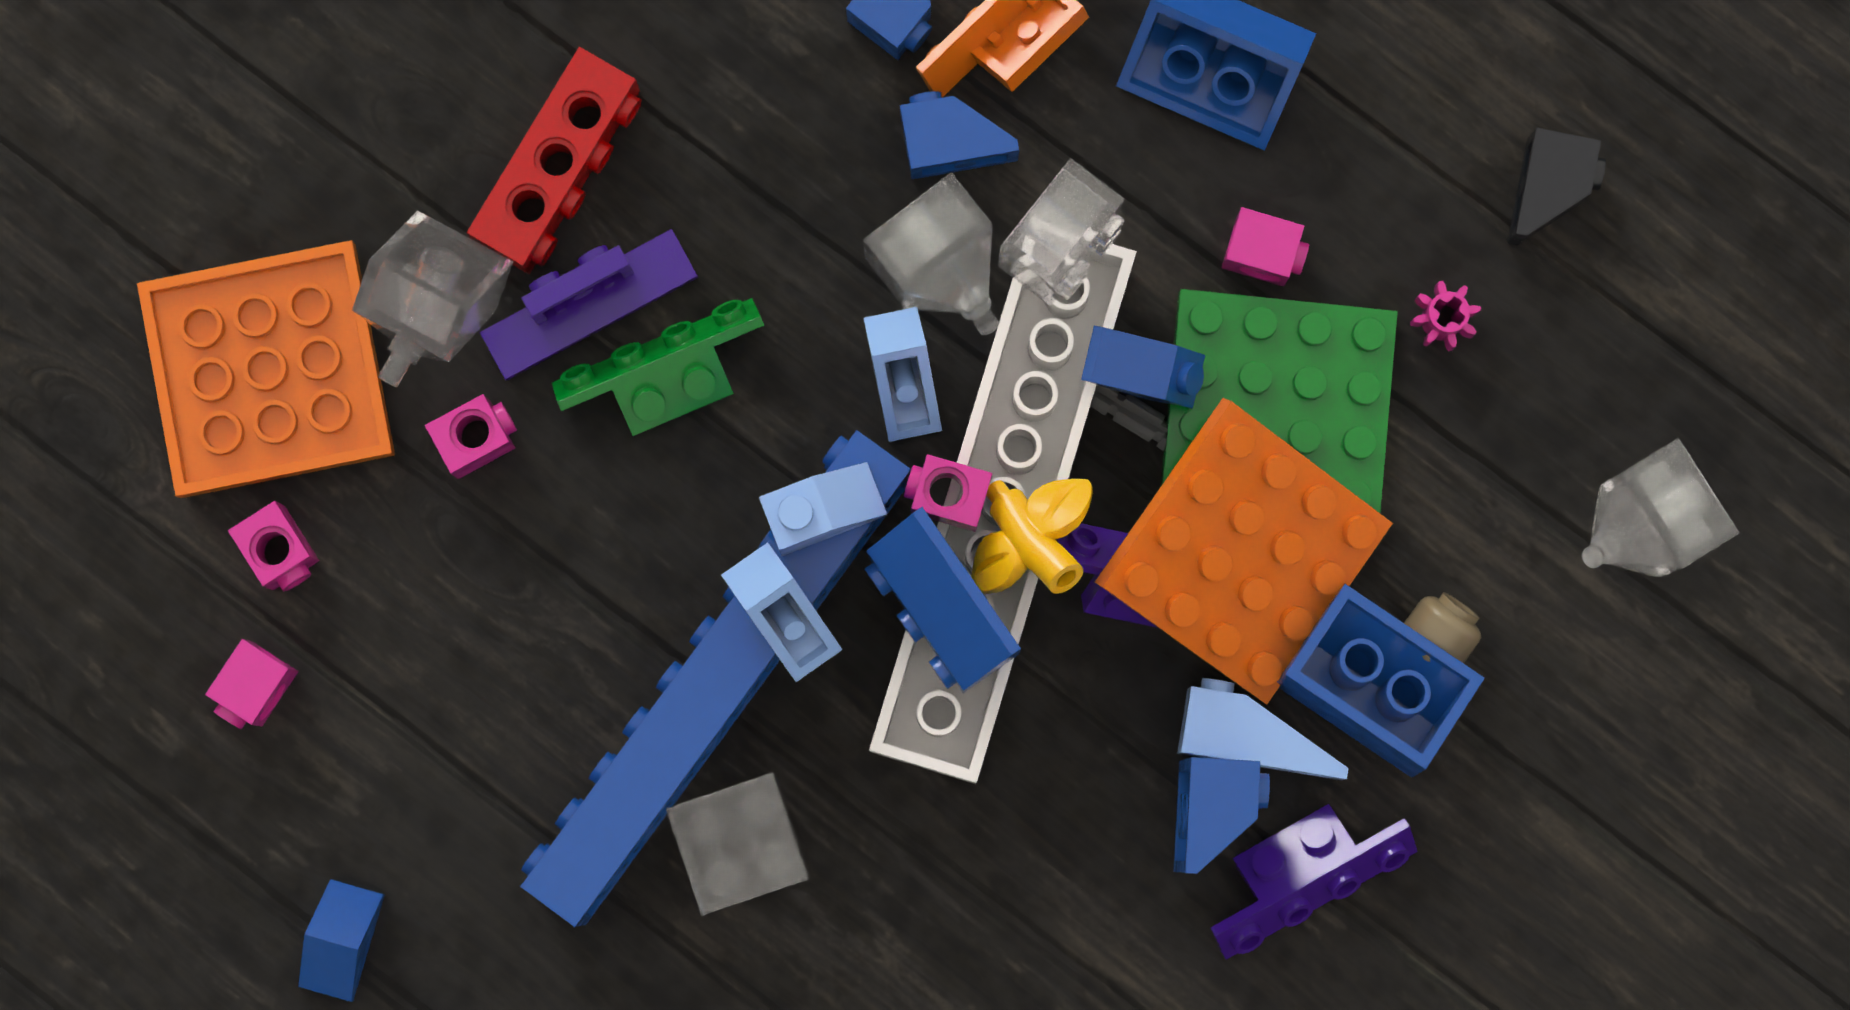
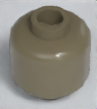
M1445 592L1440 598L1428 596L1421 599L1404 622V624L1462 663L1467 660L1481 640V633L1475 625L1480 619L1478 615L1465 604ZM1422 656L1425 661L1430 662L1429 656Z

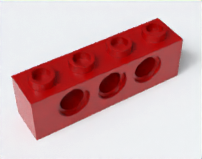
M579 47L466 232L471 240L527 274L531 273L535 264L541 267L544 266L557 245L558 238L553 235L564 217L571 220L585 199L586 192L581 188L590 173L593 171L599 174L607 164L614 149V145L609 142L619 125L625 128L628 127L640 108L642 99L637 97L640 89L636 79ZM591 106L601 111L598 123L592 128L580 129L573 125L574 115L579 109ZM564 152L573 157L572 166L565 174L554 176L545 172V164L551 155ZM536 198L544 202V212L536 221L523 222L517 218L518 208L525 200Z

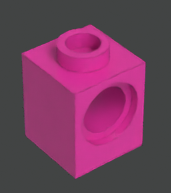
M1241 207L1235 220L1221 268L1284 287L1291 273L1301 274L1306 260L1309 244L1300 241L1304 225Z
M484 394L425 425L450 474L457 479L515 449L509 435L517 431V428L502 402L493 406ZM473 421L486 422L489 428V435L485 443L476 448L465 447L462 441L464 428Z
M927 454L923 468L915 465L912 466L904 497L914 500L911 514L923 507L931 520L976 532L992 473ZM951 478L960 484L963 495L956 504L941 506L933 501L930 496V488L938 479Z
M276 501L268 504L228 530L261 585L268 589L275 590L280 586L282 591L285 592L298 586L311 576L308 568L319 562L318 557L287 508ZM284 536L289 543V553L283 562L270 565L265 558V547L274 537Z
M242 639L205 695L218 703L213 712L230 724L240 729L244 727L246 722L262 727L299 671L256 643Z

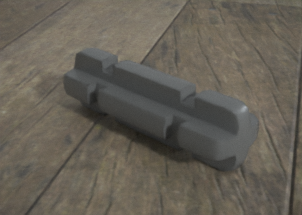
M1096 385L1090 405L1091 408L1103 415H1106L1107 412L1114 416L1113 421L1148 442L1152 439L1157 441L1156 447L1164 451L1167 421L1164 420V414L1134 396L1127 394L1125 397L1119 391Z

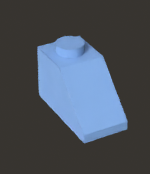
M917 307L863 318L889 442L942 431L927 345Z
M867 462L811 476L759 497L782 556L887 516Z
M768 542L721 575L795 682L842 650Z

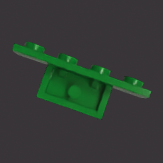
M752 298L743 302L741 300H731L717 306L712 311V315L693 323L690 321L675 323L667 327L660 337L644 344L639 342L625 344L617 348L611 354V358L592 366L590 364L573 366L563 372L560 379L551 382L560 410H566L612 390L632 436H635L734 393L714 347L764 326L762 318Z

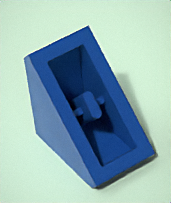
M330 879L304 934L298 987L346 1001H354L385 894Z

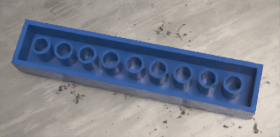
M858 430L855 431L849 440L841 435L822 460V463L825 464L824 469L826 472L867 462L888 514L904 493L911 469ZM885 517L784 556L781 555L772 530H770L757 549L767 542L817 611ZM729 587L723 594V598L729 604L717 620L707 616L689 641L695 647V650L682 666L677 661H674L659 680L656 689L661 691L662 695L651 710L641 706L624 728L622 734L629 739L617 755L607 752L594 768L588 779L595 783V786L584 800L582 798L578 800L574 797L558 817L555 825L561 829V832L551 845L540 843L521 869L528 877L520 887L574 927L583 926L589 922L780 661Z

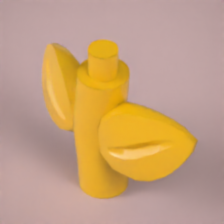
M1088 479L1052 481L1036 489L1029 499L1026 498L1020 489H1009L1002 480H997L989 485L986 496L992 503L990 515L1000 530L985 536L979 543L974 556L971 577L983 594L998 593L1011 587L1023 576L1027 568L1055 594L1063 593L1077 584L1083 575V567L1056 539L1067 536L1085 518L1093 494V486Z

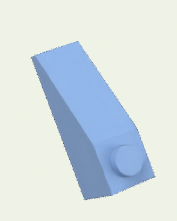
M1202 678L1201 688L1191 686L1187 689L1177 754L1200 758L1260 761L1261 768L1335 780L1347 779L1348 767L1249 696L1233 693L1235 683Z

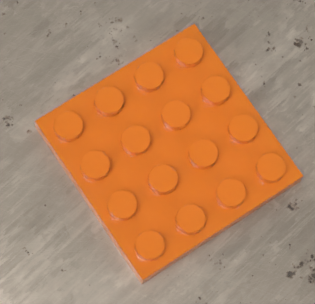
M352 240L137 283L176 497L185 498L395 456L356 244Z
M1222 398L1102 570L1095 583L1267 705L1280 687V684L1277 682L1305 639L1310 635L1328 605L1344 584L1350 586L1393 523L1235 403Z

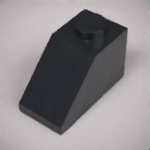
M1536 127L1526 141L1507 240L1508 244L1519 245L1580 205L1591 194L1592 190L1598 191L1600 189L1606 167V159L1598 157L1601 140Z

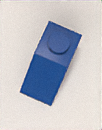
M852 0L846 7L847 22L896 60H899L907 49L912 53L916 52L933 29L928 24L931 20L930 0Z
M924 92L911 96L909 104L900 105V117L911 179L1018 161V140L955 96L942 98L941 92Z
M1094 325L1081 380L1138 398L1193 409L1196 394L1200 391L1203 384L1205 355L1177 345Z

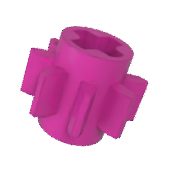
M1439 281L1434 288L1435 298L1433 300L1421 293L1416 297L1414 301L1424 310L1422 315H1418L1411 320L1410 325L1413 327H1423L1427 334L1423 342L1424 346L1427 347L1435 339L1444 340L1446 349L1452 351L1457 344V333L1470 339L1476 334L1475 328L1467 322L1469 317H1473L1481 311V306H1469L1464 298L1467 293V286L1464 285L1457 292L1447 291L1443 281ZM1447 305L1454 312L1451 316L1452 321L1443 327L1437 322L1440 315L1438 311Z

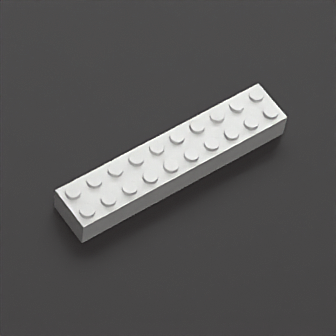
M1030 220L957 463L991 472L990 484L997 480H1002L1009 489H1020L1027 499L1042 485L1069 478L1096 388V384L1081 380L1093 327L1095 325L1109 329L1114 328L1137 251ZM951 479L944 506L956 504L963 495L960 484L954 479ZM987 496L976 532L938 522L937 529L970 576L972 575L974 556L979 543L985 536L1000 530L990 515L992 503ZM1027 568L1018 581L1004 591L983 594L1017 644H1019L1038 581V577L1029 568ZM905 630L869 751L976 784L1014 658L962 693L957 684L947 689L928 662L937 655L926 639L923 637L915 643Z

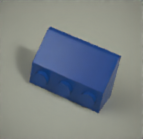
M1150 0L1116 87L1265 151L1316 33L1240 0Z
M923 507L913 512L867 550V556L872 561V564L864 568V570L882 596L892 591L904 608L903 611L896 615L915 643L923 637L926 639L937 655L928 662L947 689L957 684L962 693H964L1019 655L1020 646Z
M1344 584L1277 682L1280 684L1279 688L1412 778L1426 770L1483 682L1484 677ZM1422 656H1429L1430 662L1425 661Z
M1190 757L1179 761L1173 872L1194 874L1200 872L1258 819V809L1268 808L1270 777L1269 774L1260 773V761Z

